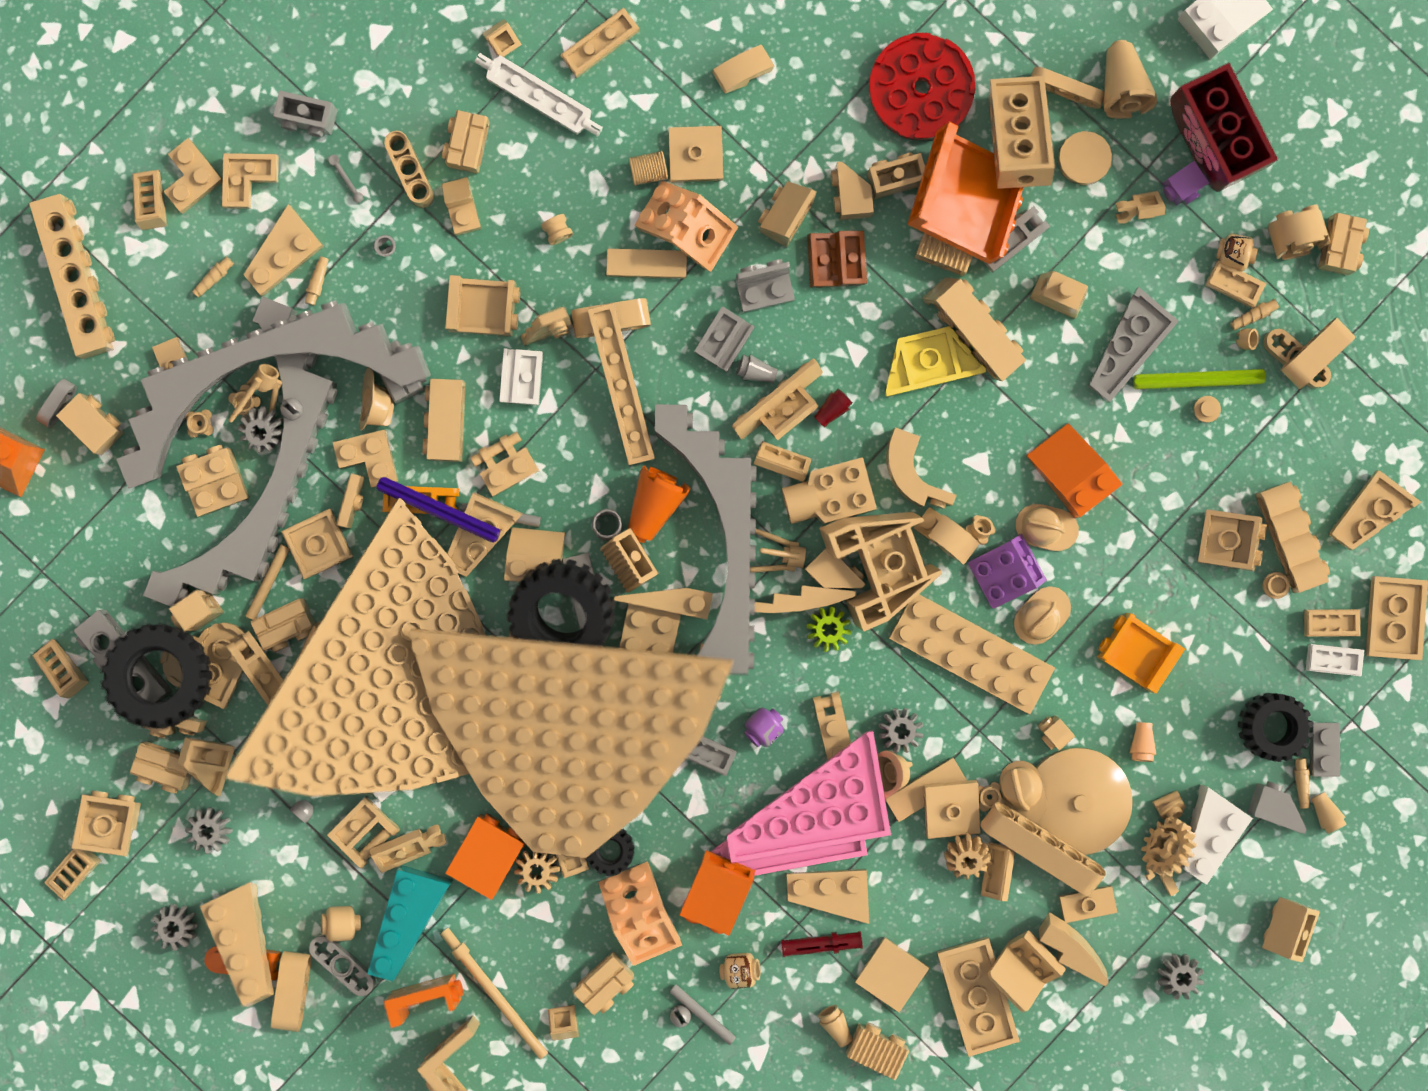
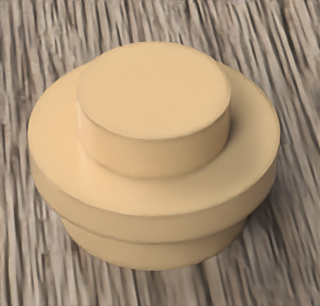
M1212 396L1199 398L1194 404V415L1198 420L1205 423L1216 420L1221 412L1219 401Z
M1280 572L1270 573L1263 580V591L1270 598H1283L1290 589L1289 579Z

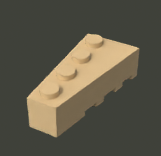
M944 278L922 300L927 305L932 303L938 308L937 316L940 320L951 328L955 327V333L961 342L968 348L970 346L974 348L971 353L977 361L986 368V371L994 380L1003 382L1026 361L1021 354L1023 349L1015 340L1010 341L1005 334L1007 330L1000 321L992 319L988 314L991 312L990 308L981 299L978 301L972 294L974 292L973 287L965 279Z
M251 882L200 906L240 1002L245 1007H250L274 995L269 960L266 954L265 935L262 929L261 910L258 904L257 885Z

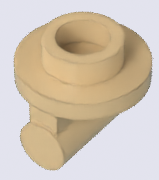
M1177 790L1152 801L1154 808L1164 820L1166 818L1174 820V818L1178 819L1182 816L1185 809V804Z

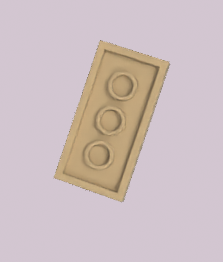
M988 936L937 951L968 1057L1020 1042L1007 997L988 978V972L996 961Z

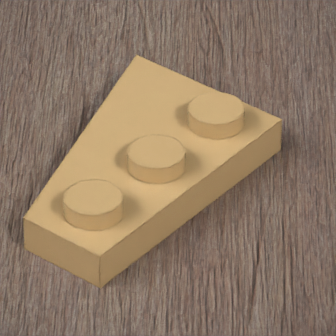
M288 204L245 271L244 276L261 296H264L324 246Z
M1377 470L1328 535L1348 550H1354L1389 523L1394 522L1402 514L1420 504L1421 501Z
M475 492L472 493L464 513L500 529V535L497 541L492 543L458 527L447 555L454 562L459 574L466 577L523 514Z

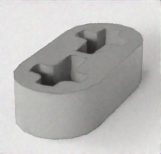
M67 379L60 380L39 410L36 420L47 428L54 426L59 420L56 415L72 400L77 391V386Z

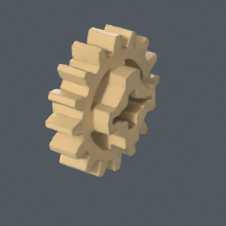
M1166 818L1164 824L1158 821L1156 830L1149 829L1151 836L1144 837L1147 846L1141 848V851L1146 853L1142 857V860L1147 863L1146 867L1162 877L1164 874L1172 877L1173 871L1180 874L1182 865L1189 866L1188 857H1194L1191 849L1197 847V844L1191 841L1196 837V834L1191 832L1192 828L1177 818H1174V820Z

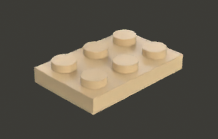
M1371 576L1366 656L1422 660L1428 580Z

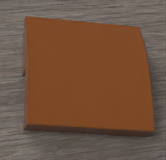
M838 231L836 233H810L807 235L810 288L867 284L864 231Z

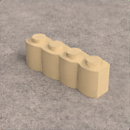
M1285 482L1256 493L1258 505L1265 518L1269 534L1275 544L1276 552L1284 568L1285 575L1289 579L1292 592L1300 593L1329 582L1328 575H1330V570L1324 560L1321 561L1318 550H1320V544L1317 537L1310 533V517L1300 507L1299 500H1301V494L1296 485L1293 486L1291 482Z

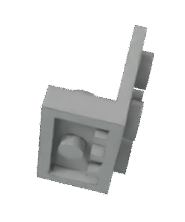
M782 259L768 262L767 267L757 269L756 266H748L740 269L741 273L736 274V286L743 313L795 301L789 277V262L783 263Z

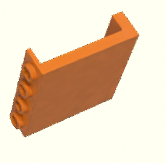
M948 122L936 131L907 225L991 264L1003 258L1008 251L1009 245L1007 241L1009 234L1013 231L1016 224L1014 218L1016 211L1023 201L1021 194L1024 187L997 189L994 153L956 135L958 126Z

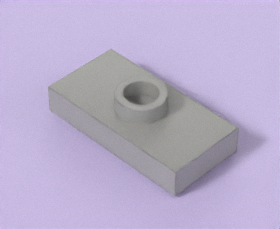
M702 736L699 743L686 759L727 776L737 751Z

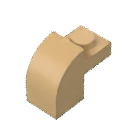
M930 507L922 516L924 522L914 527L919 534L935 543L946 554L963 565L980 544L957 523Z

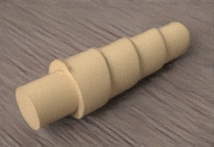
M226 256L220 263L216 262L192 292L197 297L202 296L222 277L228 274V270L234 265L233 261Z
M320 256L319 261H317L316 268L305 291L307 296L304 303L310 306H315L317 297H320L326 267L329 261L325 257Z
M1275 299L1267 303L1262 302L1241 317L1233 320L1230 325L1235 331L1270 316L1271 312L1279 309V305Z
M1296 758V769H1293L1300 808H1309L1310 772L1307 768L1306 758Z

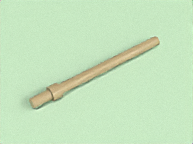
M448 927L443 930L440 935L453 950L451 952L457 961L461 960L537 1057L542 1059L547 1055V1050L468 953L470 951L464 942L460 943Z

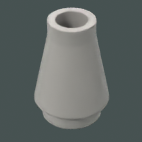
M751 354L749 356L742 355L736 375L741 376L742 380L773 384L778 369Z

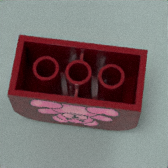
M1230 62L1180 86L1171 96L1170 105L1175 122L1196 164L1208 180V185L1214 191L1220 192L1268 168L1278 160Z

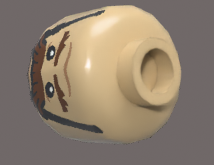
M1230 233L1226 239L1221 238L1216 259H1220L1224 266L1244 271L1249 263H1255L1258 248H1253L1254 241L1251 237Z

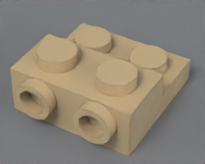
M222 445L214 446L206 450L208 455L198 458L197 454L181 459L183 464L176 466L184 489L189 493L197 517H202L250 499L233 451L230 448L223 449Z
M1206 509L1198 562L1255 571V566H1260L1262 562L1263 551L1258 550L1259 540H1265L1267 524H1262L1263 519L1258 516Z
M92 791L91 796L82 795L72 849L128 856L132 833L137 827L141 803L134 802L135 797L120 794L118 795V800L108 798V793Z

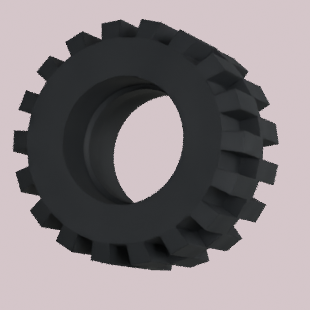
M1264 693L1263 696L1257 695L1253 697V702L1248 701L1244 705L1247 709L1246 711L1241 710L1239 715L1243 717L1242 722L1238 721V727L1242 728L1239 736L1240 739L1245 740L1243 745L1250 749L1254 755L1275 762H1282V760L1290 761L1293 760L1292 756H1300L1302 754L1301 749H1307L1310 745L1306 740L1313 737V733L1309 732V727H1314L1313 721L1308 720L1311 714L1309 710L1303 709L1305 705L1301 701H1296L1294 697L1284 694ZM1279 711L1286 718L1287 731L1281 740L1271 743L1264 735L1263 725L1271 713Z

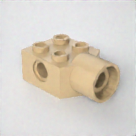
M863 457L813 470L809 473L808 481L781 488L791 524L816 517L822 524L877 509Z

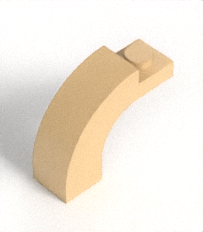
M895 427L888 442L886 463L889 476L896 489L903 497L920 507L925 505L927 498L931 499L929 504L945 509L946 505L952 506L956 498L955 494L926 484L915 471L914 454L920 436Z

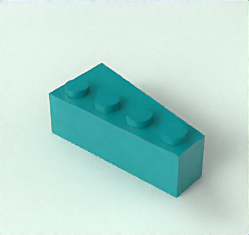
M404 865L397 869L367 974L389 981L396 979L453 879Z

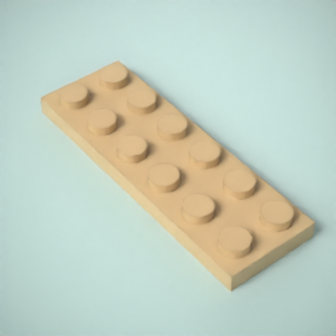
M920 594L906 605L889 636L890 640L1029 715L1055 670V667Z

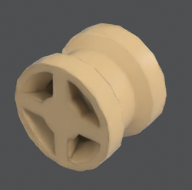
M564 214L554 216L541 224L543 231L547 232L549 236L547 240L550 245L561 243L573 235L572 229L566 225L567 219Z

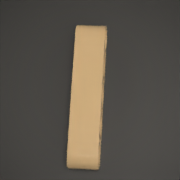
M996 802L980 823L981 828L989 836L1083 895H1091L1106 876V872L1100 864L1003 803Z

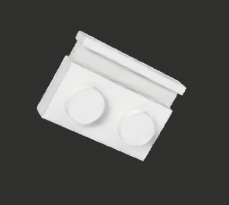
M504 348L499 400L501 403L539 405L543 362L542 351Z

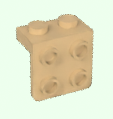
M1028 930L1009 940L989 970L988 978L1021 1012H1026L1030 1009L1044 985L1061 977L1066 968Z

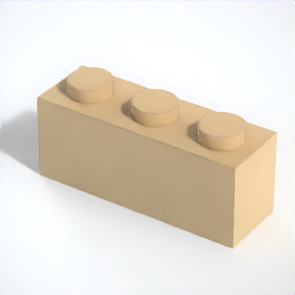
M430 379V385L425 387V401H429V412L424 413V428H428V438L423 439V454H427V459L430 461L462 462L466 385L463 380Z

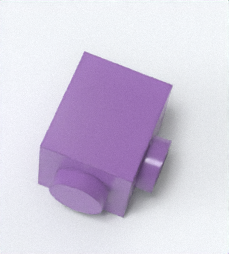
M1195 161L1162 183L1166 198L1170 202L1173 201L1176 206L1183 201L1186 205L1200 196L1198 191L1209 184Z

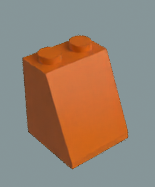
M0 428V487L22 497L45 449Z

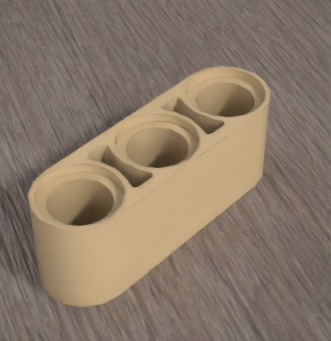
M401 131L390 132L385 138V148L407 196L415 206L419 208L428 207L434 200V193L411 142ZM403 140L405 142L403 149L399 151L392 150L394 142ZM408 164L416 166L414 173L411 175L403 174V170ZM417 189H427V194L424 198H414V193Z
M646 298L614 302L622 332L651 326ZM601 305L571 311L575 338L594 336L588 309Z
M1336 317L1281 368V371L1298 389H1301L1345 349L1356 336Z
M283 951L279 965L271 1028L294 1032L300 1031L310 975L311 955Z

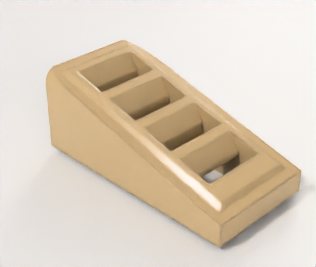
M153 170L133 173L135 223L142 230L166 227V210L160 171ZM153 182L151 186L141 187L142 183ZM154 193V195H152V196H145V197H143V195H142V194ZM154 204L152 207L144 208V205Z
M51 639L32 655L59 697L69 699L89 683L84 674L55 639ZM55 652L56 655L46 662L45 658ZM61 661V664L53 670L52 667ZM64 671H68L62 678L58 677Z
M72 849L44 883L64 901L102 860L92 851ZM77 856L87 864L85 868L75 860ZM70 863L81 872L79 875L69 867ZM63 871L74 879L72 883L61 874ZM57 878L68 887L65 891L54 882Z

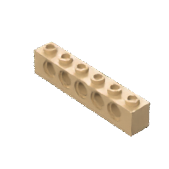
M56 194L30 202L29 205L75 356L86 359L114 350L112 342L115 341V337L111 327H107L104 318L107 316V310L104 303L99 301L97 295L99 284L96 277L91 275L89 266L92 265V261L81 242L84 240V235L80 226L76 225L74 219L76 209L72 200L61 194ZM63 219L62 229L55 231L56 222ZM71 245L70 254L63 257V248ZM75 270H78V279L74 282H71V273ZM86 295V304L79 308L78 299ZM93 320L94 329L87 333L85 326L89 321Z

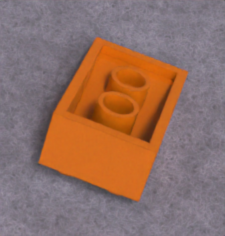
M1069 423L1026 455L1074 518L1083 516L1123 485L1108 464Z

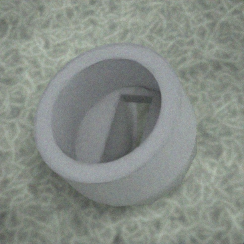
M381 235L375 240L374 249L380 256L387 257L394 253L396 243L392 237ZM390 240L392 245L380 251L378 247Z
M288 398L282 402L280 410L285 418L297 420L302 416L304 408L299 400ZM289 404L297 412L293 414L285 406Z
M301 800L296 802L290 811L304 823H307L312 817L313 806L310 802Z
M683 1004L674 1006L670 1011L671 1023L676 1027H685L689 1024L691 1011ZM678 1010L685 1020L683 1023L680 1022L675 1014Z

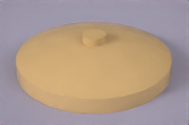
M1066 748L1052 753L1036 766L1047 798V809L1045 815L1035 824L1084 855L1104 850L1121 836L1130 820L1132 792L1124 772L1112 759L1100 752L1087 748Z

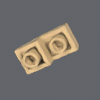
M761 44L727 60L714 68L712 73L726 94L747 86L749 80L772 72L774 64Z
M190 718L173 727L142 728L149 729L150 735L160 738L175 734L177 727H179L178 732L194 736L195 732L204 731L207 721Z

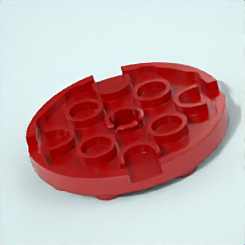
M913 33L900 37L890 43L877 57L869 78V97L873 110L879 120L895 134L919 141L934 139L936 131L948 122L958 126L971 108L976 89L975 74L966 54L949 39L946 38L945 40L931 35V33ZM920 80L926 81L929 84V91L927 93H919L915 90V83Z

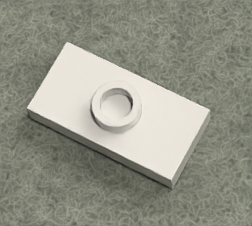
M1308 644L1306 670L1362 676L1364 650Z

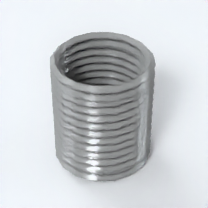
M604 509L595 514L592 527L597 537L610 541L621 533L622 522L615 511ZM603 515H612L619 522L617 531L612 535L605 536L596 530V523Z

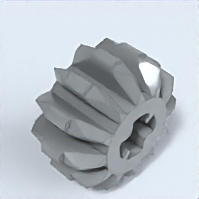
M262 406L259 411L251 408L248 411L249 415L244 414L241 417L243 424L238 426V431L245 434L240 437V441L248 440L250 442L248 449H252L256 445L258 453L263 452L265 448L272 451L275 448V444L279 445L281 443L282 437L280 435L283 433V427L279 425L283 422V418L275 419L273 417L276 414L275 410L267 414L265 406ZM258 427H259L260 429H261V428H264V429L266 430V432H265L264 430L259 431V430H258Z
M894 708L892 709L894 718H891L886 713L883 715L889 722L888 724L879 723L878 727L886 729V732H882L878 736L880 739L889 737L884 743L886 748H889L894 743L893 751L895 753L899 752L901 745L904 752L908 753V743H911L916 748L919 746L913 739L914 737L923 738V733L916 732V729L923 727V723L917 722L913 724L918 717L916 713L911 714L907 719L909 709L904 708L900 716L898 709ZM904 723L907 733L906 735L902 733L903 737H898V733L894 729L896 726L900 727L899 724Z
M213 807L207 808L205 812L202 809L196 811V817L188 819L192 826L185 828L186 833H192L193 835L187 839V842L192 843L196 841L194 849L199 851L204 847L206 854L211 853L212 849L217 852L220 851L222 844H228L230 841L225 834L233 832L232 828L225 827V824L231 821L230 818L222 820V810L217 811L214 815ZM211 826L213 832L206 834L204 829Z
M172 904L169 909L166 907L161 908L160 915L153 917L152 920L157 925L152 926L150 931L158 932L154 941L158 942L162 939L163 949L171 945L172 950L176 951L180 945L184 948L190 944L189 939L196 938V933L193 929L198 927V923L191 922V919L195 917V913L192 912L187 915V906L184 905L178 909L177 904ZM175 922L174 926L178 925L179 930L174 932L175 928L171 929L170 924Z
M1172 954L1171 963L1166 959L1162 961L1167 967L1165 969L1159 968L1157 972L1163 976L1158 980V983L1164 986L1163 992L1165 994L1172 993V997L1176 1000L1181 995L1186 1000L1190 999V991L1196 995L1199 994V990L1195 986L1196 984H1204V981L1198 978L1204 971L1201 968H1197L1199 962L1196 959L1189 961L1187 954H1183L1181 958L1176 954ZM1180 972L1185 976L1182 981L1176 977Z

